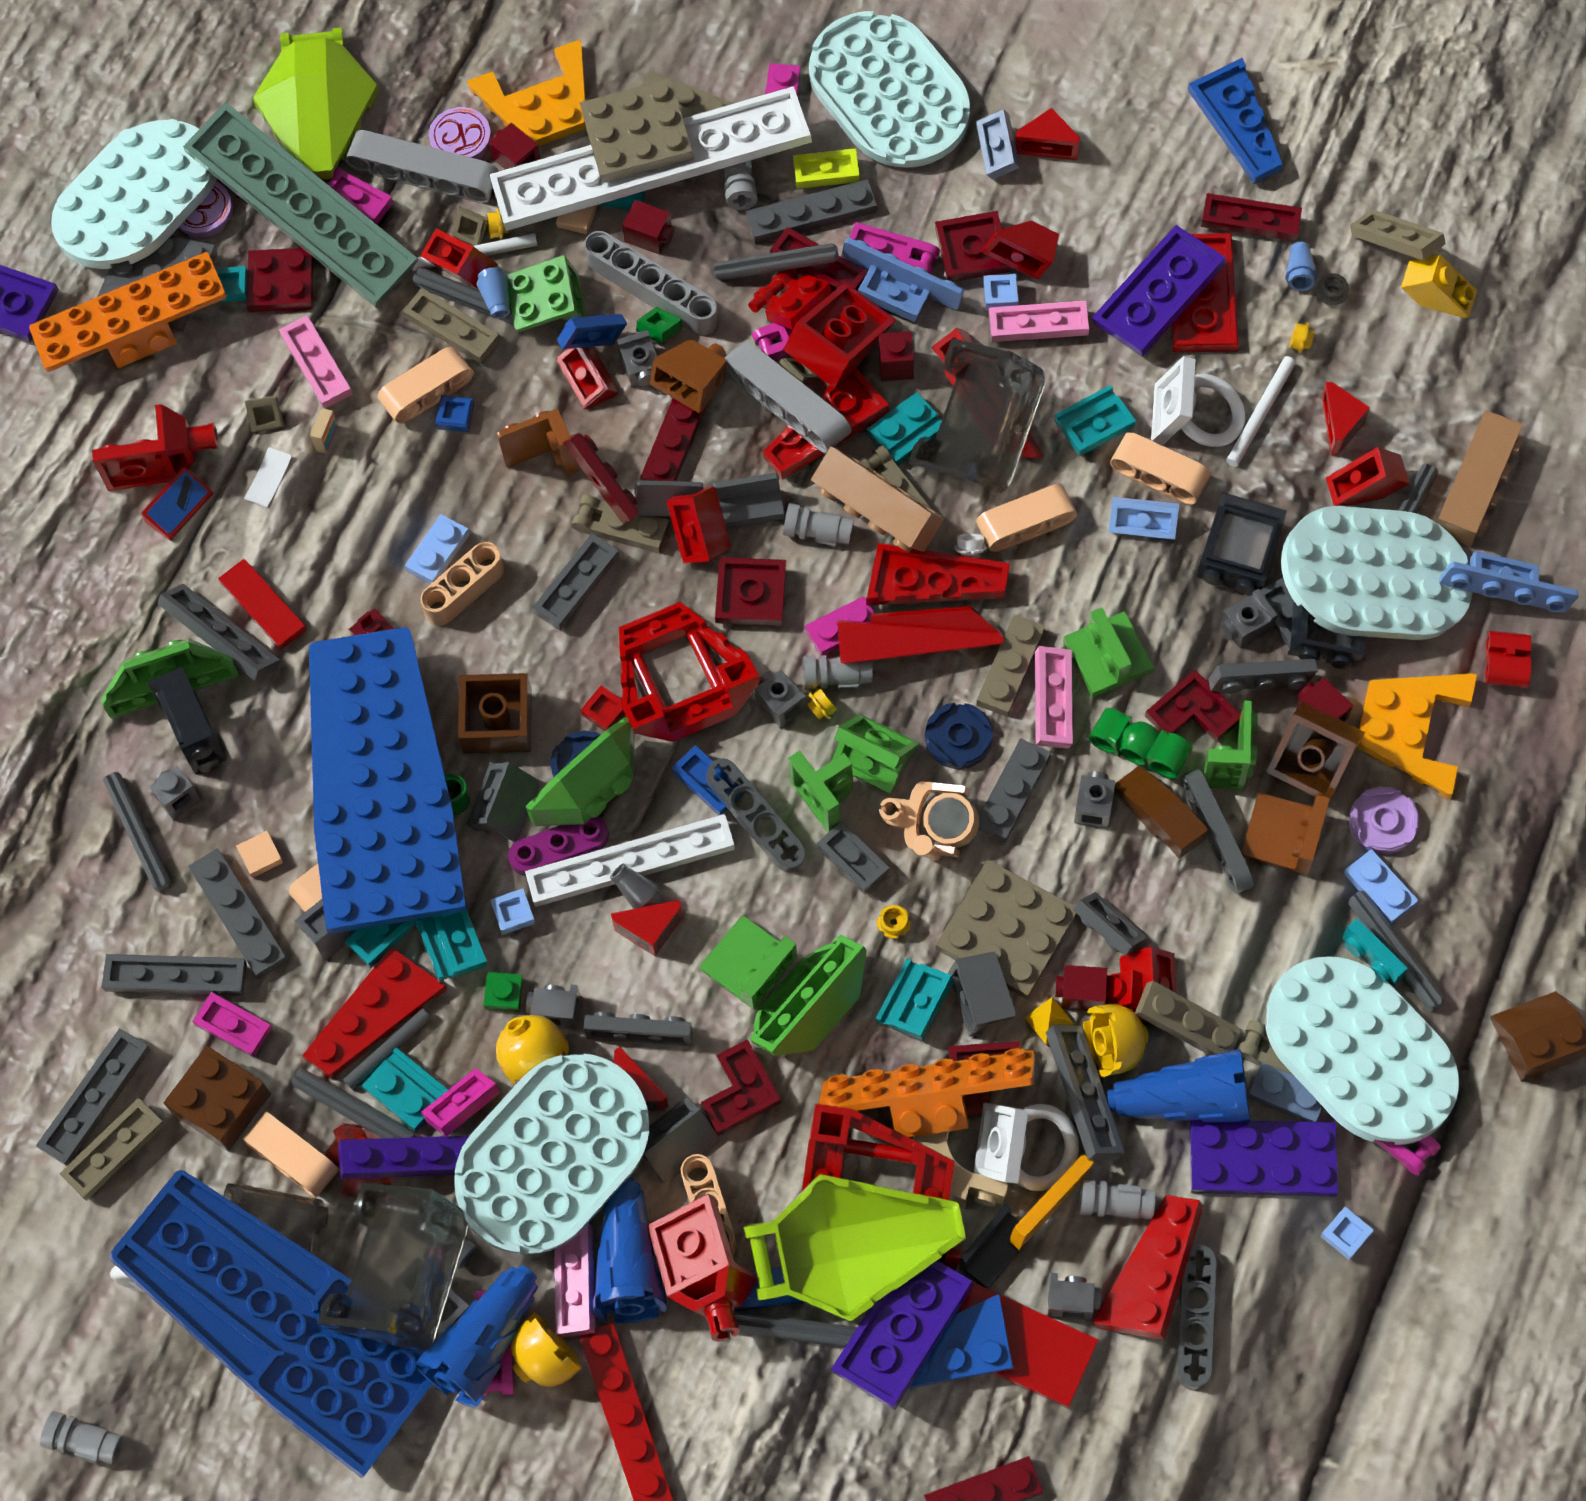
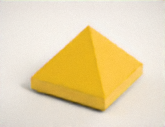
M1053 997L1024 1017L1046 1046L1049 1044L1046 1031L1053 1025H1074Z

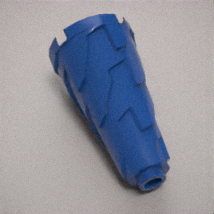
M1241 1049L1196 1058L1194 1062L1163 1067L1160 1071L1114 1083V1089L1107 1090L1110 1111H1117L1118 1117L1165 1118L1168 1121L1250 1122Z
M629 1177L604 1205V1219L597 1258L596 1288L592 1302L594 1315L606 1322L607 1313L615 1314V1323H639L659 1317V1307L664 1313L667 1309V1299L662 1286L661 1273L647 1226L648 1218L644 1191L641 1190V1185L635 1182L632 1177Z
M520 1265L517 1269L511 1267L508 1271L502 1272L478 1301L475 1299L453 1326L449 1325L434 1344L422 1353L416 1362V1365H418L417 1369L446 1395L449 1392L454 1394L461 1392L455 1401L467 1407L476 1408L502 1365L500 1360L512 1343L517 1333L518 1325L535 1299L533 1295L538 1289V1285L535 1282L537 1280L536 1274L523 1265Z

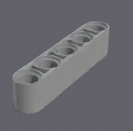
M358 130L355 133L345 156L346 164L356 171L477 203H487L494 190L489 174L499 172L494 165L486 161L366 130Z
M595 231L587 236L584 246L587 263L593 271L653 308L659 307L681 318L682 326L695 334L707 336L716 331L718 327L717 304L711 296L604 231ZM604 250L602 253H595L596 251ZM624 266H631L630 268H627V269H621V267H624ZM648 282H657L653 285H647ZM676 297L683 298L682 300H679V301H673V300H672L673 298H676ZM702 313L709 314L708 316H705V317H699V316H698L699 314H702Z
M745 340L724 357L727 362L725 373L731 380L821 452L827 453L830 446H836L851 433L852 429L842 414L751 342Z

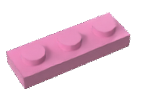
M1086 301L989 308L991 342L1089 335Z
M308 316L279 329L283 341L324 409L353 395L351 388Z
M1039 646L1035 651L1036 745L1069 749L1073 744L1072 650Z
M588 1223L573 1239L554 1249L555 1334L561 1338L595 1333V1315L592 1302L594 1298L593 1226Z

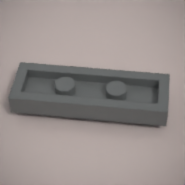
M592 533L532 607L533 613L558 630H561L620 556L619 550Z
M1315 659L1221 664L1216 667L1208 681L1211 692L1223 691L1226 694L1237 693L1243 689H1255L1258 692H1265L1275 687H1288V689L1296 690L1305 687L1317 673L1318 669Z
M1019 739L979 815V831L1006 843L1051 758L1050 751L1024 739Z
M599 1011L595 1012L594 1016L585 1015L583 1029L587 1039L692 1046L693 1030L691 1022H686L682 1017L668 1016L664 1020H652L644 1014H631L629 1018L615 1017V1014Z

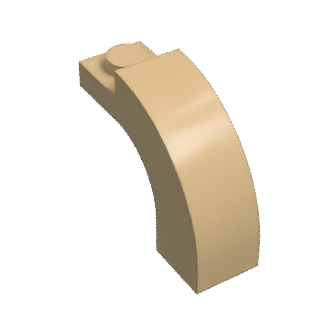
M950 1131L913 1137V1140L954 1160L947 1143ZM955 1161L949 1200L958 1202L959 1206L964 1209L969 1195L975 1197L974 1201L985 1206L994 1207L996 1203L1004 1205L1009 1183L970 1172Z

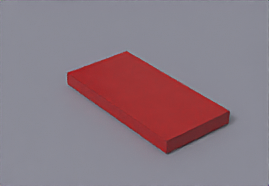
M1232 233L1191 234L1226 258L1227 264L1171 325L1172 351H1238L1239 341Z
M973 1282V1288L957 1313L996 1296L998 1293ZM1000 1295L1014 1369L992 1374L1069 1409L1098 1343V1339Z

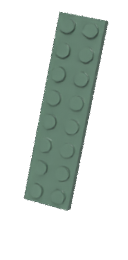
M227 102L183 146L184 152L375 308L379 306L418 262V258Z

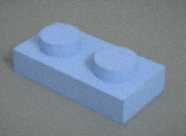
M1112 497L1108 532L1175 539L1179 504Z
M440 514L405 564L406 571L431 584L444 573L470 535L469 529Z
M1372 849L1344 871V875L1358 891L1363 890L1367 893L1390 925L1415 907L1419 901Z

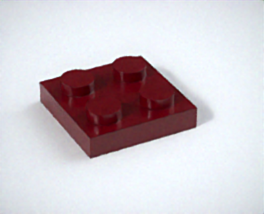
M998 211L935 222V231L947 280L955 282L1011 272L1010 266L982 253V249L998 230L1002 229Z
M303 248L249 250L247 274L248 311L267 312L313 309L314 257Z
M719 557L715 623L782 626L786 560Z

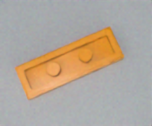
M1081 1155L1014 1227L1009 1242L1020 1250L1081 1184L1082 1179H1086L1094 1162L1088 1160L1086 1155Z

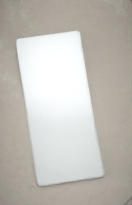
M269 447L244 499L267 507L285 474L292 456Z

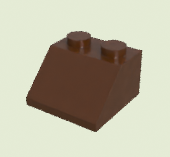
M1556 991L1490 1017L1520 1081L1586 1057V1026L1579 1012Z

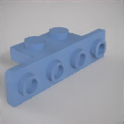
M849 237L846 238L841 257L868 270L858 292L877 306L912 322H916L928 298L958 310L964 290L954 282L935 277L925 269L904 263L896 256L873 249L863 241L854 240Z
M1475 551L1470 557V565L1451 562L1439 577L1440 585L1452 587L1455 590H1466L1483 594L1489 598H1501L1514 601L1520 605L1540 607L1550 612L1564 613L1578 599V590L1540 582L1539 565Z

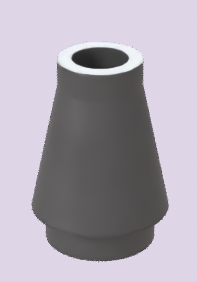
M625 863L619 865L610 876V879L617 885L633 909L656 905L661 898L662 893L657 889L658 885L630 869Z

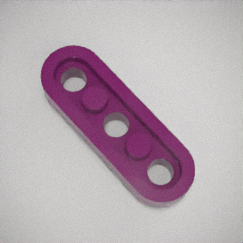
M597 816L591 817L585 824L559 825L518 840L510 847L508 852L510 865L517 874L526 876L525 871L601 850L609 839L608 828L604 820ZM589 827L596 829L593 835H586L584 832ZM556 839L564 841L560 847L552 845ZM523 851L531 852L530 857L527 859H522L519 856Z

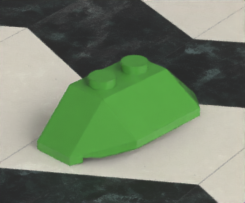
M190 638L174 640L165 647L153 651H141L132 658L124 660L104 693L101 702L111 719L157 704L158 702L147 682L180 667H183L193 691L238 677L239 673L231 656Z
M626 716L603 732L564 767L540 791L538 797L532 799L526 805L529 818L535 826L585 824L591 817L594 818L600 815L605 809L606 804L613 797L624 793L629 788L631 781L634 779L635 735Z
M840 935L833 940V943L824 945L803 957L758 1008L754 1022V1032L750 1038L752 1043L774 1056L815 1050L860 998L867 953L865 947Z

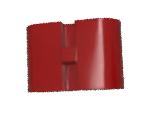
M1488 631L1485 661H1487L1485 666V684L1528 688L1531 675V635Z

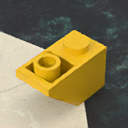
M1441 254L1430 256L1425 260L1415 259L1409 261L1401 288L1419 306L1462 318L1470 316L1478 291Z

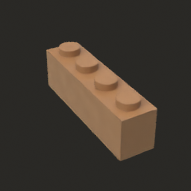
M1487 410L1484 411L1437 521L1459 544L1469 548L1472 547L1475 537L1483 538L1490 521L1484 518L1487 509L1494 511L1501 492L1496 491L1499 482L1506 483L1513 465L1507 463L1510 455L1517 457L1524 438L1519 437L1523 424Z
M830 446L811 478V481L820 486L818 490L820 494L834 502L838 498L845 503L843 507L845 511L857 518L863 515L870 520L868 523L870 528L882 535L888 532L895 537L893 543L907 552H910L912 549L925 552L945 519L846 451Z

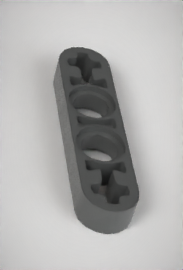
M725 758L713 761L706 772L708 786L779 869L792 871L798 868L805 856V849L799 839L732 761ZM716 768L720 771L727 769L730 772L727 779L732 786L735 785L736 781L741 784L734 788L729 796L725 792L728 791L730 786L723 779L718 782L714 779L717 773ZM739 793L749 794L753 798V807L749 810H740L735 804V796ZM762 819L771 820L776 827L775 834L770 837L762 836L757 830V823ZM781 833L786 837L782 839L781 844L787 850L792 847L796 850L794 855L796 861L794 862L791 859L784 861L781 858L783 849L778 843L774 849L769 845L775 842Z
M1196 769L1183 774L1181 780L1185 793L1197 818L1208 828L1207 839L1231 889L1235 894L1253 888L1250 870L1200 769Z
M1204 1245L1192 1246L1181 1282L1177 1377L1180 1384L1189 1390H1200L1205 1387L1212 1373L1217 1262L1214 1252ZM1196 1254H1200L1203 1261L1209 1262V1265L1204 1266L1201 1281L1188 1282L1187 1277L1194 1280L1196 1276V1266L1189 1263V1260H1194ZM1209 1279V1284L1202 1282V1280ZM1195 1289L1202 1290L1208 1297L1207 1305L1198 1309L1192 1307L1187 1300V1295L1190 1291ZM1199 1326L1204 1329L1206 1341L1201 1345H1194L1188 1342L1185 1332L1189 1327ZM1184 1350L1194 1354L1206 1352V1357L1202 1355L1198 1357L1197 1367L1198 1370L1204 1371V1375H1199L1197 1381H1192L1190 1374L1184 1373V1369H1189L1192 1363V1354L1184 1355Z

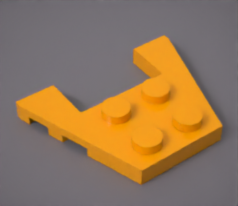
M580 39L554 48L555 57L564 75L504 96L492 71L467 80L468 88L474 96L477 95L484 102V106L491 113L494 112L503 121L505 127L512 122L538 143V147L585 130L587 128L579 103L585 101L583 50Z
M1477 674L1370 680L1358 728L1366 733L1358 749L1391 768L1395 766L1411 775L1412 780L1421 785L1425 783L1439 791L1438 795L1451 799L1458 766L1424 759L1423 752L1434 700L1470 707Z

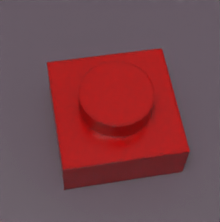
M602 685L580 710L583 717L603 731L616 724L624 715L621 698Z
M1129 970L1107 975L1105 1004H1118L1128 1009L1137 1008L1141 999L1142 973Z

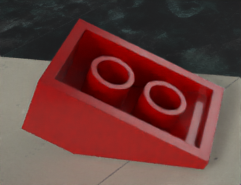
M844 282L796 323L783 350L798 363H801L819 376L822 381L836 388L856 369L879 342V334L887 333L894 325L896 319Z

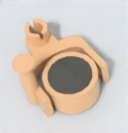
M921 781L915 785L911 792L910 800L886 798L880 804L882 807L879 809L883 821L889 826L905 829L904 837L907 846L916 854L925 855L932 861L939 860L941 855L959 858L960 851L956 848L970 843L979 829L977 810L964 798L970 797V790L966 786ZM932 792L943 794L934 797L927 805L924 812V826L927 833L940 845H933L931 838L926 835H919L922 807L926 798ZM897 807L899 809V812L896 811L893 815H890L893 808Z

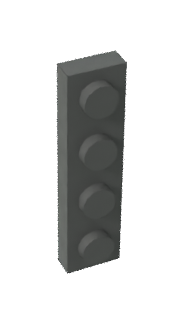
M867 179L747 210L746 218L754 243L756 244L779 238L787 227L796 232H802L877 212V205Z
M185 584L160 594L159 606L212 648L231 656L234 665L254 681L277 670L279 658Z
M218 848L188 866L257 979L262 978L288 962Z
M106 954L102 988L105 992L210 995L212 992L216 995L243 996L247 962L245 958Z
M1053 1025L1046 1031V1035L1087 1159H1118L1125 1152L1083 1028L1076 1025Z
M119 1028L36 1144V1147L63 1165L68 1166L150 1052V1047Z

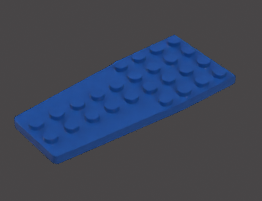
M406 627L311 643L309 646L314 834L327 933L332 934L467 911L454 813L411 631Z
M179 1170L173 1174L110 1253V1260L272 1410L360 1478L366 1475L432 1385L417 1369L418 1365H416L422 1353L434 1344L430 1338L364 1287L186 1171Z

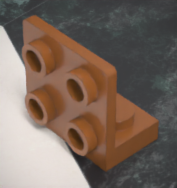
M558 408L552 411H542L532 419L521 423L509 424L503 430L496 433L503 461L507 468L550 451L556 466L562 465L567 476L579 471L578 463L562 443L570 437V434Z
M1258 793L1241 851L1242 856L1308 875L1330 798L1316 795L1313 806Z

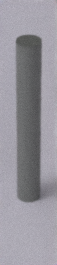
M422 1008L343 1079L345 1084L353 1090L379 1067L385 1059H388L396 1047L399 1049L432 1019L429 1014Z

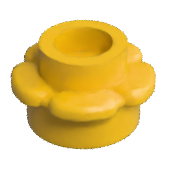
M496 209V212L487 213L489 238H499V240H502L503 234L509 233V230L506 231L500 211Z
M1306 322V325L1296 323L1290 339L1289 348L1298 350L1300 354L1303 352V349H1310L1315 331L1309 330V322Z
M821 689L813 695L810 692L809 697L812 700L807 703L808 707L819 720L824 716L827 719H831L830 715L837 710L835 705Z
M890 905L881 910L880 917L876 920V925L879 931L884 932L885 937L896 939L901 934L905 935L910 930L911 922L908 920L909 913L906 909L897 905ZM891 920H896L897 924L892 925L890 922Z

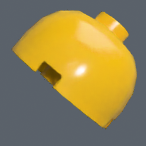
M1105 1004L1089 1008L1087 1013H1092L1090 1020L1084 1021L1082 1028L1093 1059L1095 1058L1096 1064L1100 1068L1097 1069L1098 1075L1102 1077L1115 1076L1135 1068L1143 1058L1149 1040L1146 1026L1142 1024L1141 1020L1131 1009L1118 1004Z
M526 1015L516 1017L506 1024L497 1039L496 1059L506 1078L512 1084H517L516 1080H521L536 1065L550 1058L562 1055L563 1050L567 1055L569 1051L568 1040L562 1031L550 1019L544 1016Z
M535 1312L526 1318L516 1329L517 1333L511 1343V1353L517 1363L512 1368L525 1383L532 1379L540 1386H558L571 1379L583 1367L578 1364L580 1360L563 1338L557 1336L550 1329H544L549 1323Z

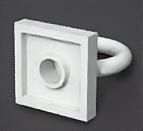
M1183 356L1155 383L1151 441L1164 445L1176 432L1182 429L1189 438L1201 445L1209 447L1228 445L1237 439L1244 427L1245 411L1243 403L1234 388L1223 379L1209 374L1195 375L1196 359ZM1195 388H1211L1226 399L1232 412V421L1226 431L1219 434L1207 433L1199 429L1191 421L1196 404Z
M983 1103L974 1173L1003 1182L1016 1183L1028 1190L1043 1191L1050 1189L1077 1160L1079 1152L1077 1131L1070 1118L1060 1109L1047 1104H1035L1019 1109L995 1103ZM1034 1119H1047L1055 1123L1063 1135L1064 1154L1059 1165L1051 1173L1044 1176H1032L1020 1168L1026 1148V1124Z

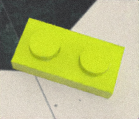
M856 148L793 155L797 189L860 181Z

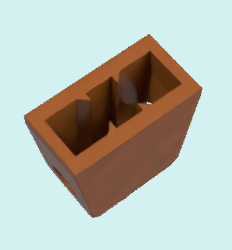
M687 340L653 359L650 385L700 413L724 382L727 364L724 358L726 357V352L717 343L706 348L694 340Z

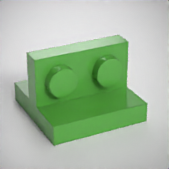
M1103 607L1091 611L1088 626L1063 637V643L1066 649L1072 650V660L1092 698L1152 674L1154 671V666L1125 611L1109 618Z
M859 714L838 727L834 740L839 743L832 760L845 753L852 762L853 776L891 794L896 789L907 760L915 756L920 743Z
M799 750L788 757L790 783L828 833L840 822L839 803L844 801L851 794V790H853L852 762L843 753L815 771Z

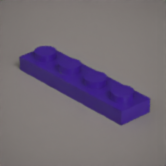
M469 1136L340 1140L338 1151L341 1179L455 1175L458 1156Z

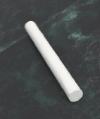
M533 233L473 247L486 256L538 245L536 235ZM417 257L418 262L412 270L417 271L418 268L428 269L437 266L422 257Z
M1286 356L1282 360L1227 457L1226 462L1229 465L1237 467L1295 366L1296 362L1293 358Z

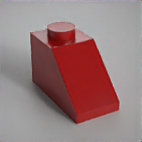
M1030 220L998 230L983 247L982 253L1038 280L1054 261L1059 234Z
M437 228L420 255L425 260L478 289L476 285L478 274L485 269L494 268L498 265L475 247Z
M1379 447L1326 477L1334 506H1350L1384 499L1410 484L1401 454Z

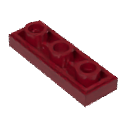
M576 433L562 442L622 523L632 520L639 514L635 507L638 504L636 498L628 489L625 488L623 490L615 480L618 478L616 471L608 462L605 461L603 463L595 453L598 451V448L588 435L585 434L583 436L581 433Z

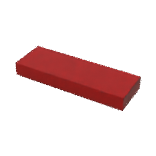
M242 559L218 578L220 584L280 651L307 631L300 619L245 559Z

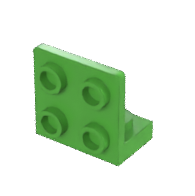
M565 255L507 274L514 327L518 332L561 318L566 322L570 318L577 316L587 317L578 272Z
M1244 700L1238 724L1237 750L1230 746H1218L1214 749H1208L1203 775L1210 788L1244 790L1246 779L1253 776V765H1256L1257 744H1253L1254 733L1257 732L1258 714L1257 712H1251L1252 701Z
M741 916L702 962L700 969L754 1010L797 959L796 943L788 937L784 936L779 942L747 917Z

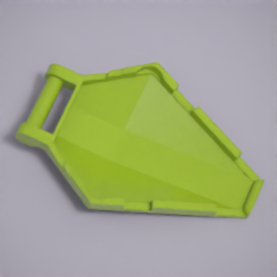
M342 27L332 28V31L299 35H291L290 32L280 33L281 53L253 96L255 106L264 121L268 122L274 137L284 150L321 180L331 179L334 176L333 172L339 161L345 159L355 133L362 127L361 119L365 111L371 109L379 94L377 84L345 48Z
M819 1174L772 1221L744 1226L745 1236L750 1238L759 1282V1288L756 1289L758 1300L789 1295L849 1321L857 1318L875 1305V1302L892 1290L902 1286L940 1259L944 1253L966 1239L958 1202ZM774 1233L784 1283L774 1284L764 1237L767 1234Z

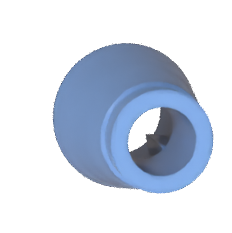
M1296 242L1290 248L1285 279L1293 290L1306 291L1315 285L1318 273L1309 244Z
M498 267L481 271L478 274L476 285L492 318H503L509 315L508 276Z

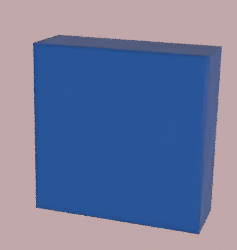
M441 395L435 422L436 428L469 433L474 400L472 398Z

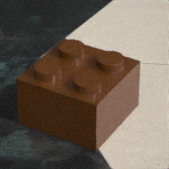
M528 673L459 675L458 740L463 754L531 752L532 688Z
M1302 702L1293 713L1266 773L1315 797L1320 795L1330 798L1331 801L1338 791L1366 732Z
M206 1045L163 1103L172 1115L229 1152L270 1097L271 1093L262 1081Z

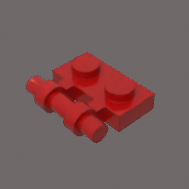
M796 269L778 271L772 276L770 284L766 287H760L754 293V298L748 303V306L754 313L765 308L767 320L793 329L802 317L832 293L830 282L806 273L798 280H794L798 275ZM780 291L784 292L781 296H776Z

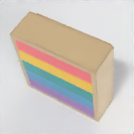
M322 408L319 411L310 433L316 451L327 454L338 428L332 410Z

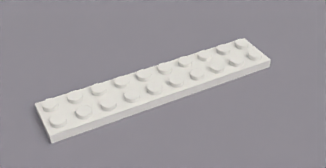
M794 86L683 118L693 151L694 159L601 183L591 145L489 174L506 231L812 143L811 134Z

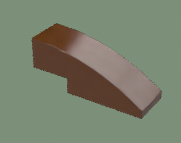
M1140 766L1115 783L1114 791L1150 833L1155 838L1160 837L1178 859L1206 840L1208 828L1175 794Z

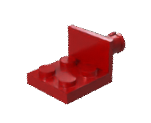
M162 404L155 405L158 440L142 439L132 444H109L99 449H93V463L108 491L170 482L181 468L186 467L189 469L195 462L194 452L206 449H219V439L215 423L195 427L189 426L184 416Z
M707 1194L647 1226L667 1297L704 1316L709 1324L711 1339L716 1342H722L731 1339L728 1330L731 1331L734 1337L740 1333V1328L733 1311L735 1308L743 1305L756 1284L757 1277L755 1273L734 1262L716 1198Z

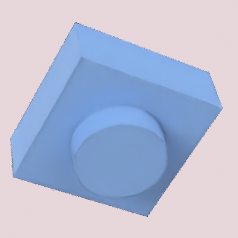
M1016 274L984 276L986 310H989L991 307L1018 306Z
M523 888L490 900L502 935L535 924Z
M1344 1207L1320 1237L1350 1260L1374 1230L1348 1208Z

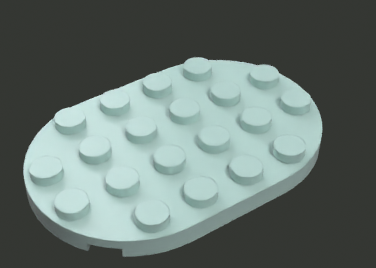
M874 11L857 12L834 21L815 40L809 62V77L812 89L827 111L865 155L889 166L903 168L919 167L943 158L960 143L969 123L970 103L967 90L959 76L914 24L894 14L888 17L874 15Z
M169 119L151 121L121 131L57 199L52 213L51 225L54 237L64 254L74 262L86 267L111 269V264L128 260L130 264H133L156 251L203 202L217 180L214 175L184 152L183 146L199 128L189 123Z
M1346 506L1324 507L1309 513L1300 520L1289 533L1283 545L1281 567L1289 594L1297 606L1302 604L1315 617L1314 622L1335 633L1350 636L1408 640L1431 639L1444 634L1459 622L1469 608L1473 592L1455 590L1452 587L1439 584V577L1451 562L1469 565V562L1461 546L1447 530L1435 521L1420 514Z
M1318 957L1305 960L1290 968L1277 981L1266 1005L1267 1024L1265 1028L1272 1049L1286 1068L1341 1126L1356 1136L1371 1142L1376 1139L1395 1142V1145H1403L1428 1137L1443 1124L1453 1109L1458 1095L1459 1078L1455 1060L1443 1039L1387 981L1384 983L1371 968L1359 962L1340 957Z
M591 1054L560 1055L545 1060L532 1068L473 1131L458 1156L455 1168V1194L460 1211L470 1228L493 1247L514 1254L548 1252L573 1239L629 1178L644 1155L649 1136V1117L645 1099L638 1085L618 1065Z

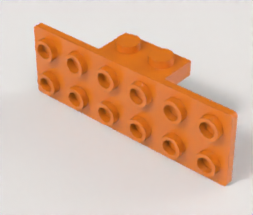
M204 252L33 323L29 326L46 372H51L108 348L117 368H121L178 344L168 322L221 301L227 295L209 253Z
M1014 1048L1000 1055L989 1056L988 1054L980 1053L960 1061L941 1059L934 1062L933 1065L918 1066L917 1064H907L899 1067L898 1070L885 1072L881 1069L866 1071L863 1075L848 1077L845 1074L834 1075L828 1078V1080L823 1081L818 1104L851 1108L855 1111L890 1106L894 1130L907 1137L968 1129V1118L963 1095L1033 1085L1035 1055L1033 1050L1025 1051L1022 1048Z

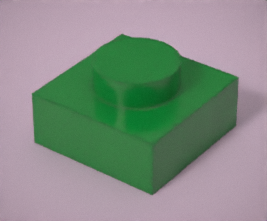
M655 307L637 320L636 331L648 330L650 339L662 344L681 330L682 319L659 307Z
M487 972L483 1002L484 1009L520 1012L523 988L522 974Z

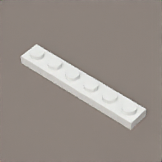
M723 814L525 871L534 905L538 907L614 885L615 883L610 879V876L622 863L645 876L735 850L726 816Z

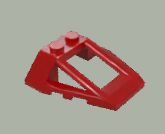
M682 602L619 627L622 674H620L622 686L621 706L635 734L670 742L677 741L735 716L760 682V676L748 654L740 648L736 649L728 642V638L720 632L717 634L710 629L705 620ZM687 636L711 689L666 707L642 654ZM703 639L726 663L719 666L715 665ZM634 671L646 694L645 697L638 699Z
M815 1103L801 1192L819 1174L840 1178L845 1152L915 1164L916 1171L912 1193L945 1200L950 1199L954 1160L851 1108ZM849 1127L899 1147L849 1139Z

